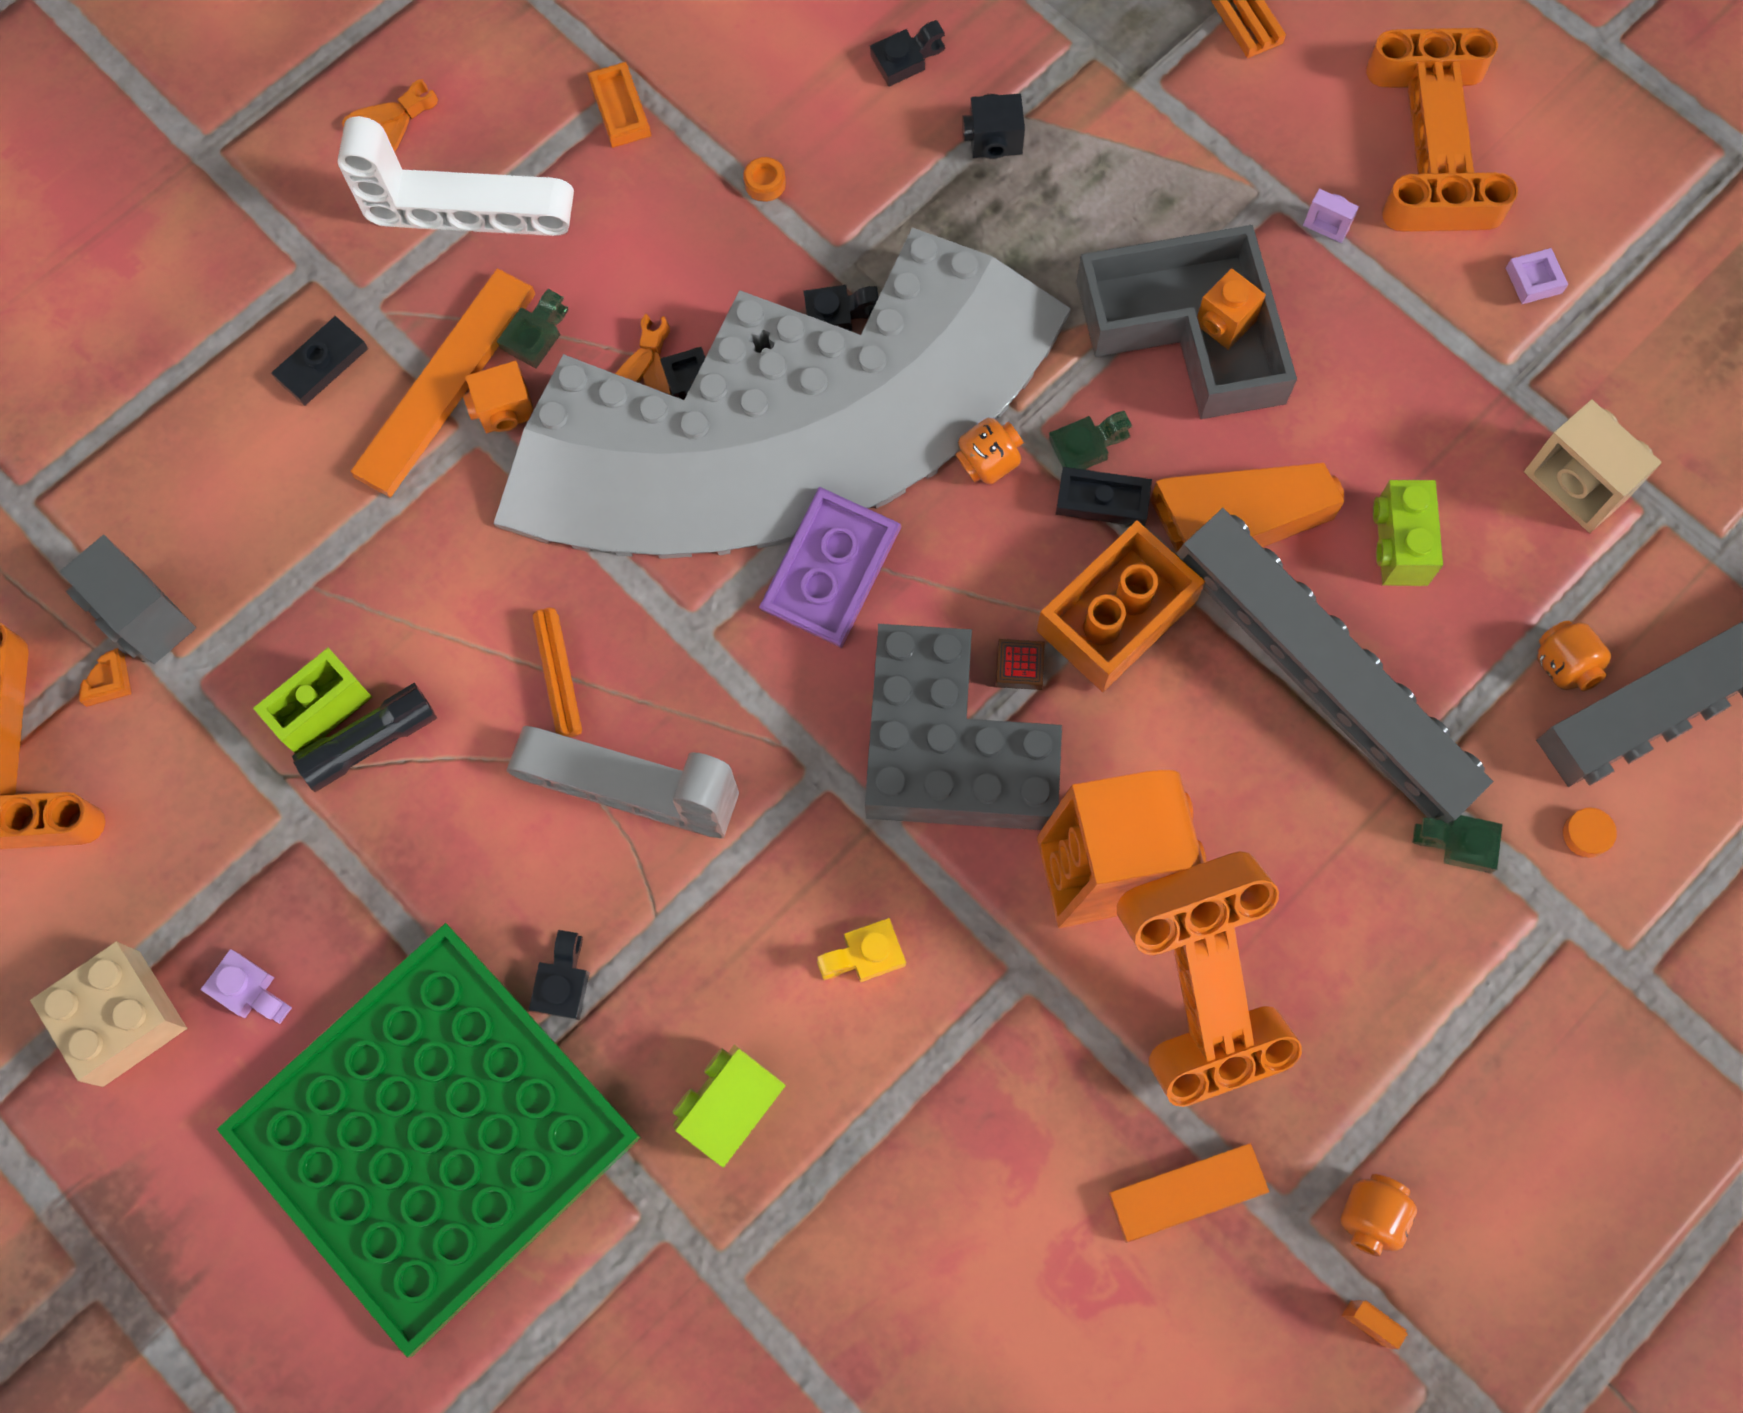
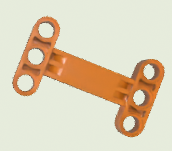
M1393 29L1383 32L1376 40L1366 67V74L1368 79L1379 87H1408L1418 174L1403 175L1396 180L1382 209L1384 222L1395 231L1495 229L1502 224L1518 196V186L1512 177L1498 172L1474 173L1463 86L1476 85L1482 81L1498 50L1496 37L1486 29Z
M1233 852L1193 866L1190 869L1136 886L1126 891L1120 897L1116 906V914L1139 951L1148 955H1156L1174 950L1189 1032L1157 1045L1149 1056L1148 1065L1169 1102L1175 1106L1193 1105L1283 1072L1298 1062L1302 1054L1300 1041L1278 1010L1274 1007L1263 1006L1248 1011L1234 927L1260 919L1269 914L1278 902L1279 891L1258 861L1247 852Z

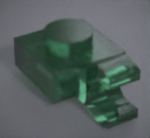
M548 289L542 295L532 313L521 307L497 340L500 348L537 369L560 336L557 327L554 325L559 324L569 310L568 307L561 304L564 300L563 296Z
M1125 411L1112 414L1096 427L1091 417L1088 416L1049 432V441L1062 467L1085 470L1108 460L1109 452L1106 447L1130 438V433L1127 429L1132 428V424Z
M1460 815L1449 824L1437 819L1423 818L1422 824L1416 823L1414 825L1412 843L1444 849V864L1491 874L1498 868L1503 824Z

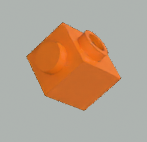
M1231 268L1203 296L1197 315L1199 326L1204 332L1229 350L1257 321L1266 294Z
M516 360L465 376L470 393L463 395L471 420L479 418L486 434L493 431H509L516 427L517 424L529 420L534 408L524 377Z

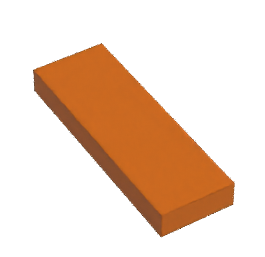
M1249 1143L1112 1191L1108 1195L1124 1240L1128 1243L1261 1196L1270 1191L1253 1147Z

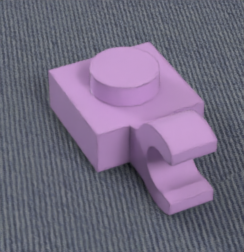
M232 949L229 950L200 989L243 1018H246L251 1009L254 1008L268 1019H273L281 1024L292 1009L291 1006L266 990L275 977Z

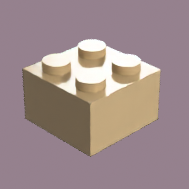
M1590 400L1552 434L1525 469L1524 473L1586 531L1591 533L1623 505L1662 462L1653 455L1648 445L1634 438L1623 428L1610 411L1602 409L1594 400Z
M117 941L30 1000L76 1079L80 1082L101 1087L106 1086L188 1029L141 952Z

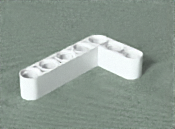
M360 116L351 117L344 123L337 160L338 166L363 215L374 224L386 227L560 236L566 234L569 230L574 189L566 181L550 177L403 170L384 128L379 123Z

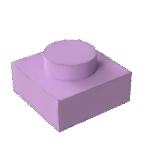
M1319 189L1311 203L1303 226L1342 243L1359 206L1348 202L1340 195L1330 194Z
M1552 248L1512 258L1506 266V271L1522 304L1562 294L1568 286V282Z

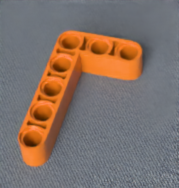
M0 622V642L2 641L0 645V849L91 843L99 838L104 831L106 823L104 813L97 806L70 792L16 795L29 651L25 640ZM80 810L79 819L69 827L70 818ZM33 813L30 824L22 829L23 821Z

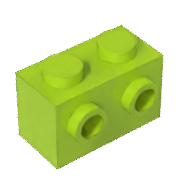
M1389 480L1380 497H1376L1373 504V520L1375 524H1378L1379 536L1376 547V560L1378 566H1381L1382 586H1428L1443 567L1436 480Z
M328 647L253 709L280 741L296 754L329 734L368 702L372 696Z
M735 1044L729 1052L723 1048L717 1052L704 1070V1073L709 1076L707 1081L697 1093L690 1089L672 1112L678 1117L673 1123L675 1131L722 1168H724L786 1086L780 1079Z

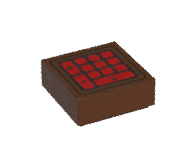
M999 639L996 687L1042 690L1045 641Z

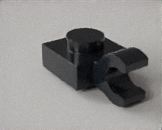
M935 20L925 24L913 38L905 29L870 45L871 57L887 85L890 87L924 71V58L935 56L945 50V45L941 40L945 36V32L939 22Z
M846 285L805 290L806 314L848 331H853L852 319H869L879 298L877 286L860 288L849 296Z
M702 347L660 359L672 396L685 400L705 360Z
M558 930L554 947V964L539 962L529 1011L580 1020L590 972L576 969L583 937L578 936V933Z

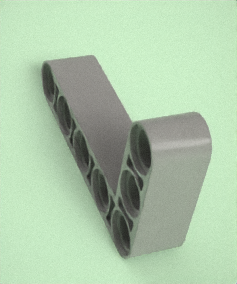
M524 726L522 728L507 767L509 774L523 781L719 839L725 836L739 795L731 767L715 757L702 753H689L684 769L681 771L532 726Z

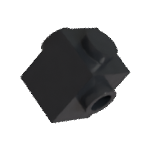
M986 94L971 97L970 115L962 116V131L964 142L971 141L973 158L986 157L998 159L1003 156L1023 154L1025 124L1021 94Z

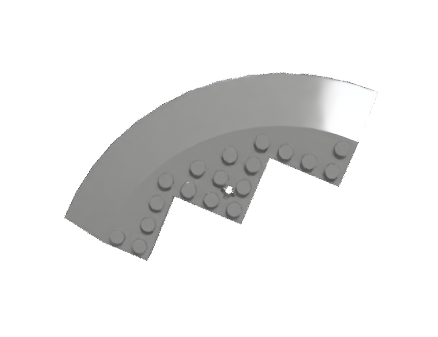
M912 227L861 335L739 290L685 400L563 354L523 430L494 525L497 528L547 544L551 541L572 545L573 549L591 552V549L616 552L617 556L633 557V553L658 555L661 559L692 557V553L718 552L719 555L731 554L730 550L755 545L759 549L790 542V538L795 536L818 487L824 488L867 509L873 506L877 509L906 493V488L924 477L928 479L938 473V468L960 451L958 440L964 433L988 417L994 419L997 417L999 419L1009 408V404L1021 389L1027 386L1034 375V371L1042 360L1047 358L1071 312V308L993 256Z

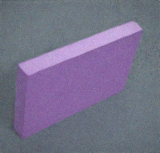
M818 487L759 608L776 618L842 648L901 529L900 523Z

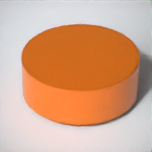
M760 157L752 160L744 169L745 190L753 199L762 202L772 201L784 192L786 176L784 167L779 161L770 157Z
M1583 808L1566 820L1563 827V838L1572 852L1582 857L1593 858L1605 853L1614 845L1617 838V829L1612 818L1604 811L1597 808Z

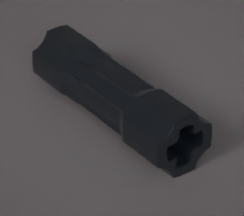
M414 682L384 700L379 708L334 735L323 737L292 756L293 763L310 789L317 792L345 775L350 767L398 738L408 737L436 720L437 716Z

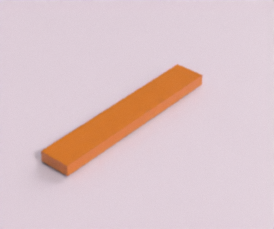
M498 268L495 270L350 472L355 479L389 498L392 497L469 389L465 376L482 371L536 294L533 286Z

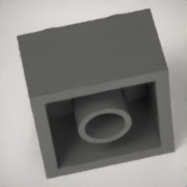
M104 534L59 571L72 585L66 590V593L84 611H89L96 619L95 624L113 642H118L133 658L141 653L153 664H156L196 629L195 625L159 587Z

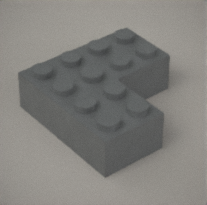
M1253 225L1081 254L1076 284L1095 357L1180 342L1200 420L1287 404L1297 377ZM1232 268L1264 292L1266 297L1257 321L1227 350L1200 328L1197 315L1203 296Z
M878 624L865 796L866 819L1042 830L1059 805L1062 725L967 719L972 629Z

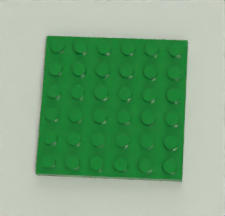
M447 923L442 925L217 1128L218 1132L407 1358L413 1357L641 1138Z

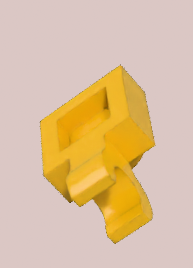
M890 918L845 933L844 940L847 948L834 950L817 957V964L823 981L855 969L859 981L863 982L906 966V960Z

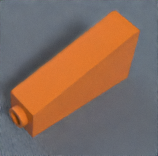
M1325 463L1166 477L1156 481L1150 500L1177 552L1189 538L1222 508L1230 515H1236L1242 519L1248 526L1250 535L1261 547L1267 546L1334 520L1344 503V490L1339 479L1334 475L1331 476Z

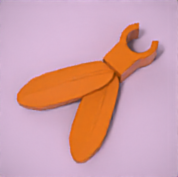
M419 79L413 82L410 89L397 99L398 102L384 103L355 110L342 120V125L344 127L347 119L358 116L376 121L384 128L395 152L406 131L409 119H413L424 110L432 109L437 104L438 98L434 90H429L427 95L419 97L422 93L428 92V87L424 80Z
M646 313L641 319L640 349L615 374L638 383L644 378L646 386L671 395L660 362L661 357L659 356L664 340L670 333V325L665 316H662L661 326L655 331H650L653 322Z

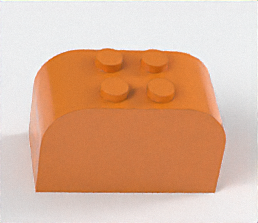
M1153 770L1071 785L1037 836L1058 929L1117 917V903L1126 891L1206 862L1203 844L1200 840H1197L1193 825L1194 811L1189 794L1184 791L1179 772L1174 770Z

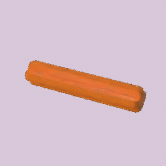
M555 608L540 609L535 611L532 617L555 731L557 734L566 737H576L582 733V726L559 615Z

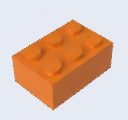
M1137 520L1040 611L1036 631L1101 692H1104L1197 602L1206 581Z

